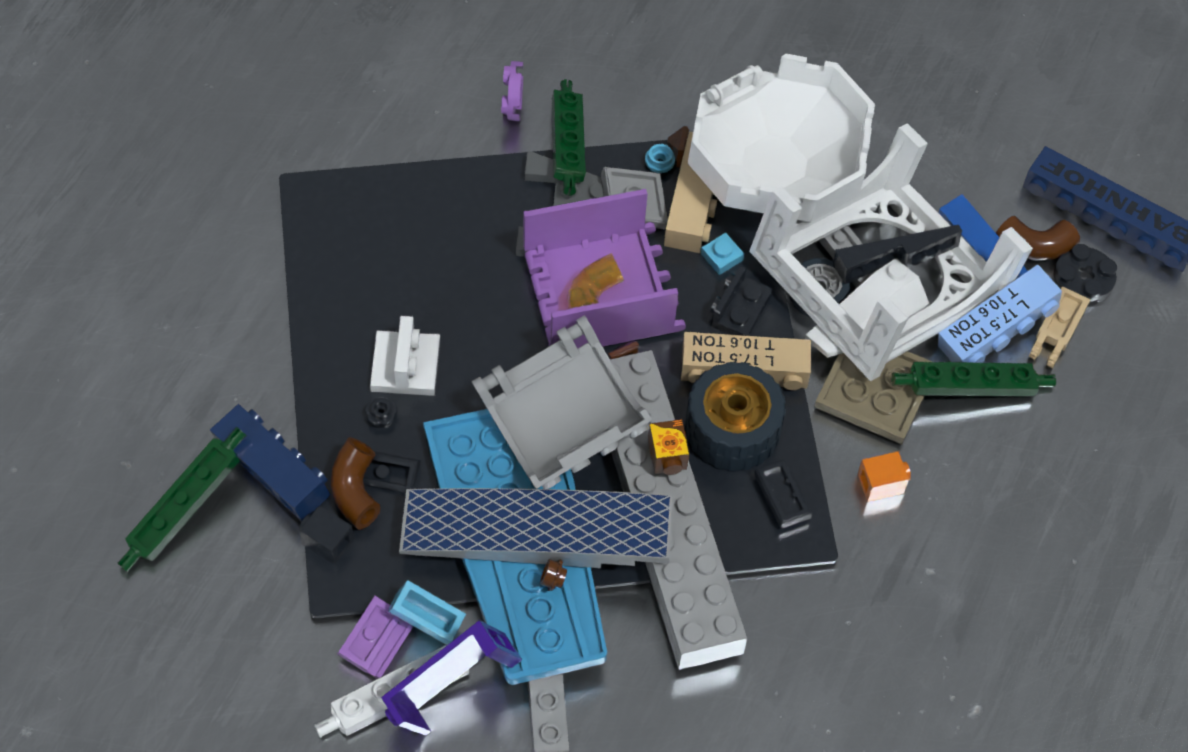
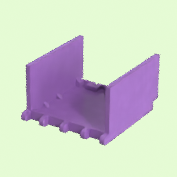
M646 189L524 212L523 247L527 251L525 258L529 272L532 274L531 280L536 298L540 300L538 305L543 324L547 326L545 331L549 346L560 341L556 331L563 327L566 329L577 323L576 320L584 315L591 324L602 347L679 332L686 328L684 320H675L676 308L679 304L677 288L663 290L661 285L662 282L670 280V273L667 270L657 271L653 257L660 256L663 253L662 247L660 245L650 246L646 236L656 231L653 222L645 223L648 195ZM584 335L573 340L577 348L588 342Z

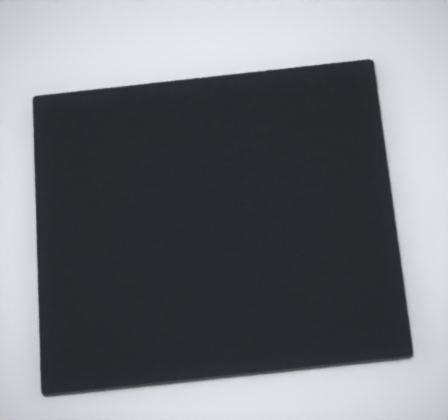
M667 140L585 147L586 172L601 177V171L604 167L653 172L645 163L646 153L656 144L667 145ZM553 150L533 151L553 159ZM528 152L283 173L279 177L298 451L306 459L304 464L309 469L315 466L328 480L325 485L331 495L319 506L350 525L352 524L336 506L331 489L332 467L347 438L352 437L360 440L376 452L421 460L414 489H439L423 422L487 409L471 381L478 377H481V379L493 373L492 369L498 365L502 367L504 372H507L549 347L545 331L547 326L543 324L538 305L540 300L536 298L531 280L532 274L529 272L525 256H516L519 226L523 227L524 212L553 206L556 183L525 181ZM675 164L670 171L660 173L667 218H669L680 168L676 167ZM714 194L712 199L717 200L714 218L708 217L707 224L712 225L708 242H702L701 248L727 233L743 251L744 260L719 275L701 255V250L700 253L664 246L666 228H656L654 233L647 234L650 246L660 245L662 247L663 253L660 256L653 257L657 271L667 270L670 273V280L662 282L661 285L663 290L677 288L679 304L676 308L675 320H684L686 328L679 332L628 341H637L639 344L638 353L653 351L675 420L682 419L685 436L687 433L685 430V419L689 393L692 391L694 383L681 381L684 332L726 334L712 327L714 315L710 313L716 297L722 298L725 290L723 288L730 273L736 274L738 268L742 265L746 267L745 277L773 289L771 298L749 336L794 339L785 289L749 252L764 213L726 207ZM410 316L414 319V329H420V333L440 335L435 396L371 392L370 383L377 331L399 332L400 317ZM627 342L603 346V349L608 355ZM500 384L488 390L492 398L504 392ZM781 387L786 401V413L780 440L770 458L764 460V463L759 466L756 465L748 470L737 471L715 468L713 465L701 460V457L694 453L692 446L687 441L689 463L726 575L833 564L837 561L838 551L805 388L789 390ZM379 397L387 398L389 402H393L397 407V414L394 415L393 423L386 428L373 426L367 420L368 415L365 413L368 403L374 402ZM379 410L378 413H384V410ZM600 452L588 458L591 462L588 466L575 473L572 472L576 490L623 492L611 452L604 456ZM785 459L812 515L808 520L780 529L754 473L757 468ZM364 485L367 493L380 504V512L374 522L364 529L359 530L352 525L354 541L335 565L305 547L309 611L313 618L363 614L374 596L391 605L397 591L407 580L448 604L477 602L462 558L399 553L406 498L405 492ZM635 561V566L601 563V568H591L595 589L652 583L646 563L642 561Z

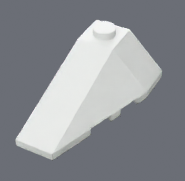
M895 258L874 272L839 305L864 330L877 301L886 296L907 318L925 309L930 303L919 276ZM818 325L805 336V339L811 340V344L827 358L843 353Z

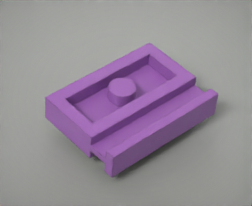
M374 596L337 655L365 673H369L377 680L382 677L413 626L388 612L390 605Z

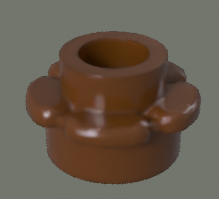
M549 559L544 567L540 585L548 587V591H553L555 587L561 588L564 583L567 569L563 568V561L561 559L558 562Z

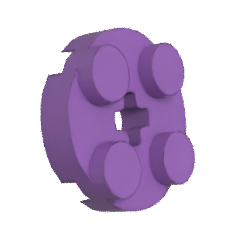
M511 61L510 66H504L503 83L509 86L508 96H502L501 113L507 115V119L510 121H520L521 117L519 114H515V109L522 108L523 76H521L522 73H518V68L524 69V62Z

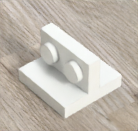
M410 316L400 317L399 332L377 331L370 383L371 392L435 396L440 335L420 333V329H414V319Z

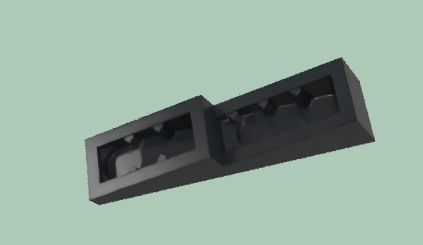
M958 224L836 249L833 266L844 284L879 270L895 258L907 268H911L958 247L962 229Z

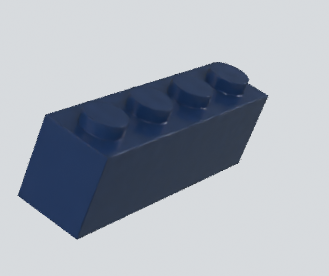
M237 404L210 429L214 438L224 442L234 431L235 427L244 432L247 436L234 449L240 460L239 464L300 521H303L309 513H312L331 495L325 485L328 481L327 478L315 466L309 469L304 464L306 459L296 448L292 447L290 450L283 445L285 440L274 428L268 431L262 426L264 424L263 419L253 409L247 412L241 405Z

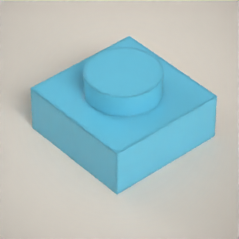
M727 233L701 248V255L719 275L744 260L743 251Z

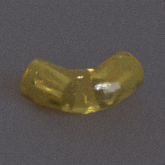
M612 253L584 267L573 279L567 294L568 309L599 303L598 299L604 291L625 281Z

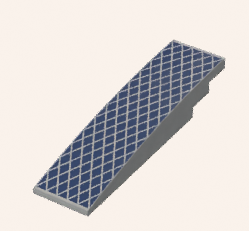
M406 489L399 553L546 564L549 559L558 562L561 559L563 566L601 568V563L635 566V561L669 563L673 495L555 489Z

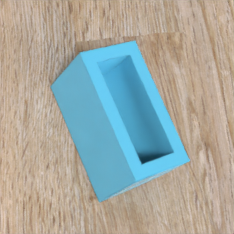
M408 580L397 591L388 610L391 614L446 645L453 641L466 613Z

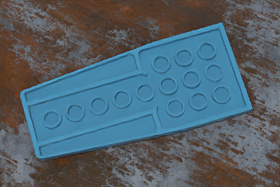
M488 409L423 422L439 489H536ZM571 469L559 475L561 481L549 488L555 490H576ZM462 558L485 623L504 632L522 658V661L513 668L500 663L508 684L515 685L605 663L607 648L591 567L563 566V568L567 569V574L562 587H555L553 591H548V587L540 585L541 575L546 564Z

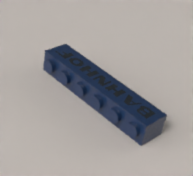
M1047 146L1043 148L1028 170L1023 188L1036 196L1052 202L1060 209L1067 210L1082 218L1086 223L1099 227L1111 236L1129 243L1139 251L1161 260L1167 266L1176 268L1181 272L1184 271L1188 265L1187 220Z

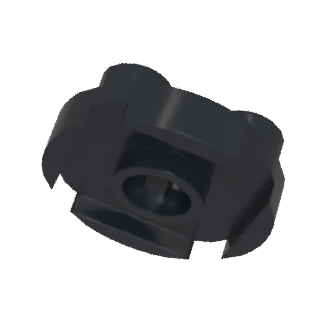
M1077 244L1069 252L1060 256L1054 269V278L1056 277L1057 286L1060 289L1063 286L1091 299L1090 301L1098 300V303L1105 300L1115 286L1117 264L1101 251L1090 248L1085 244ZM1080 271L1088 272L1092 278L1082 279Z

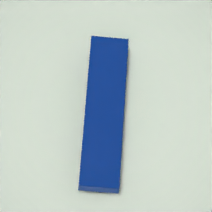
M961 194L939 208V214L950 226L959 224L962 229L961 236L987 262L1000 237L964 195ZM1024 265L1017 278L1028 272Z

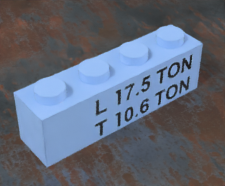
M1036 265L939 333L938 347L951 362L982 363L986 355L993 350L998 352L1005 348L1016 334L1028 332L1035 325L1036 320L1042 316L1049 317L1055 313L1060 307L1062 290L1039 265Z

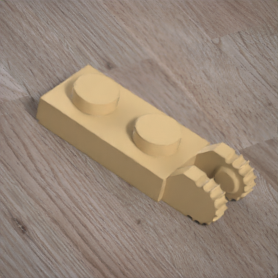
M1063 286L1061 288L1060 307L1051 316L1045 318L1036 336L1037 340L1029 354V357L1035 360L1040 355L1044 342L1055 346L1047 359V366L1051 368L1057 362L1061 351H1065L1091 300Z

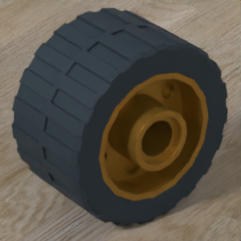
M726 362V364L715 365L710 370L703 372L700 378L692 385L685 419L686 438L692 446L694 453L698 454L701 460L707 464L709 463L715 468L727 469L729 471L748 470L751 467L764 463V460L770 458L774 453L775 447L778 446L785 418L786 401L780 385L775 382L769 373L767 374L761 368L743 362Z

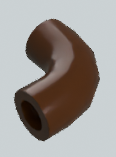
M1014 215L1008 218L996 231V234L1000 237L1003 231L1012 227L1033 248L1027 259L1034 261L1056 259L1080 243L1079 232L1072 223L1066 220H1060L1045 231H1037L1026 226Z
M349 437L340 449L332 467L331 489L336 506L344 517L355 528L360 530L374 522L381 508L380 504L367 493L363 484L366 469L376 454L365 443Z

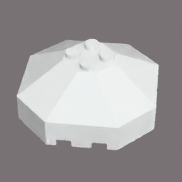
M785 54L781 57L778 74L762 71L758 65H750L746 70L718 85H712L710 89L700 94L688 164L724 206L764 213L772 191L782 186L802 207L798 220L812 222L859 195L866 174V160L875 104L838 63L825 61L824 66L806 63L807 57Z

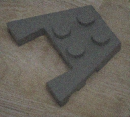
M534 152L527 153L525 181L556 183L553 206L604 197L601 177L586 172L583 182L576 183V193L569 196L568 192V195H565L563 193V181L553 178V159ZM519 226L516 256H525L527 251L523 247V227Z

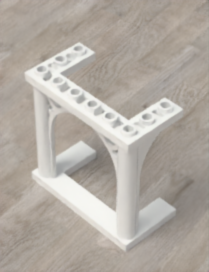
M908 123L898 128L884 161L863 180L859 195L814 221L798 220L802 207L782 186L772 191L749 251L870 381L880 376L886 363L940 333L1015 281L1033 249L1024 238L1010 227L1002 232L986 262L961 236L958 247L935 257L942 275V287L939 296L931 305L907 318L886 296L877 301L864 330L848 315L792 254L847 225L859 222L885 223L898 227L910 234L950 226L909 184L928 143ZM890 205L899 217L891 216L887 211V206ZM877 206H879V214L873 212L876 211ZM956 273L965 283L954 280L950 274ZM949 288L955 290L956 293L952 294Z

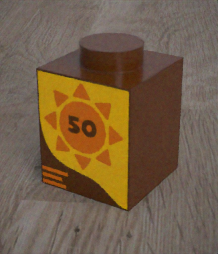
M682 419L650 423L648 444L654 474L664 473L673 475L682 470H687L689 450Z

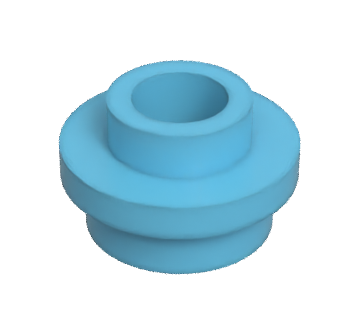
M656 144L647 151L645 163L651 171L665 173L673 168L675 155L667 145Z

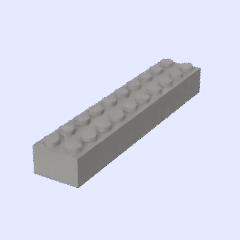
M650 350L610 359L640 406L647 409L652 418V421L646 424L648 430L632 439L628 434L618 440L619 447L611 451L623 492L673 495L669 563H645L678 669L744 654L747 636L689 460L687 470H682L673 475L664 473L654 474L648 444L649 424L673 421L675 418L653 351Z

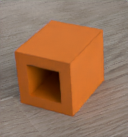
M899 451L862 459L857 474L867 502L904 494L908 481L911 480L910 468L907 462H902Z

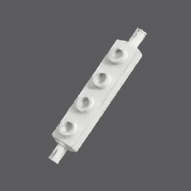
M447 645L331 702L332 716L314 724L318 736L322 738V736L336 729H339L348 736L386 717L385 710L387 706L381 697ZM468 669L466 672H464L462 675H460V676H459L457 679H455L454 681H456V680H458V679H460V678H462V677L468 675V674H469V669Z

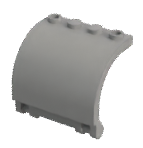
M585 315L576 320L577 323L566 329L563 327L556 331L560 341L514 368L504 372L502 367L498 365L492 369L493 373L481 379V377H478L471 381L536 489L541 486L544 490L551 488L561 481L559 475L569 469L573 473L583 469L591 463L588 459L589 457L598 452L602 456L610 453L619 447L618 440L628 434L631 439L648 430L646 424L652 421L647 409L640 406L621 379ZM584 335L588 342L577 348L573 340ZM500 384L504 392L492 398L488 390Z

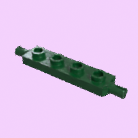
M564 79L560 82L561 90L554 89L551 98L553 178L563 181V193L568 195L569 192V196H572L576 193V183L583 182L586 174L583 94L572 92V81L568 80L567 83V79Z
M913 362L909 373L893 372L891 382L892 386L910 385L916 395L1036 396L1039 387H1055L1056 376L1055 374H1037L1032 363Z
M235 427L234 431L224 442L216 438L209 442L125 538L130 549L117 562L118 565L128 572L140 557L153 561L240 462L234 449L247 436L244 432Z

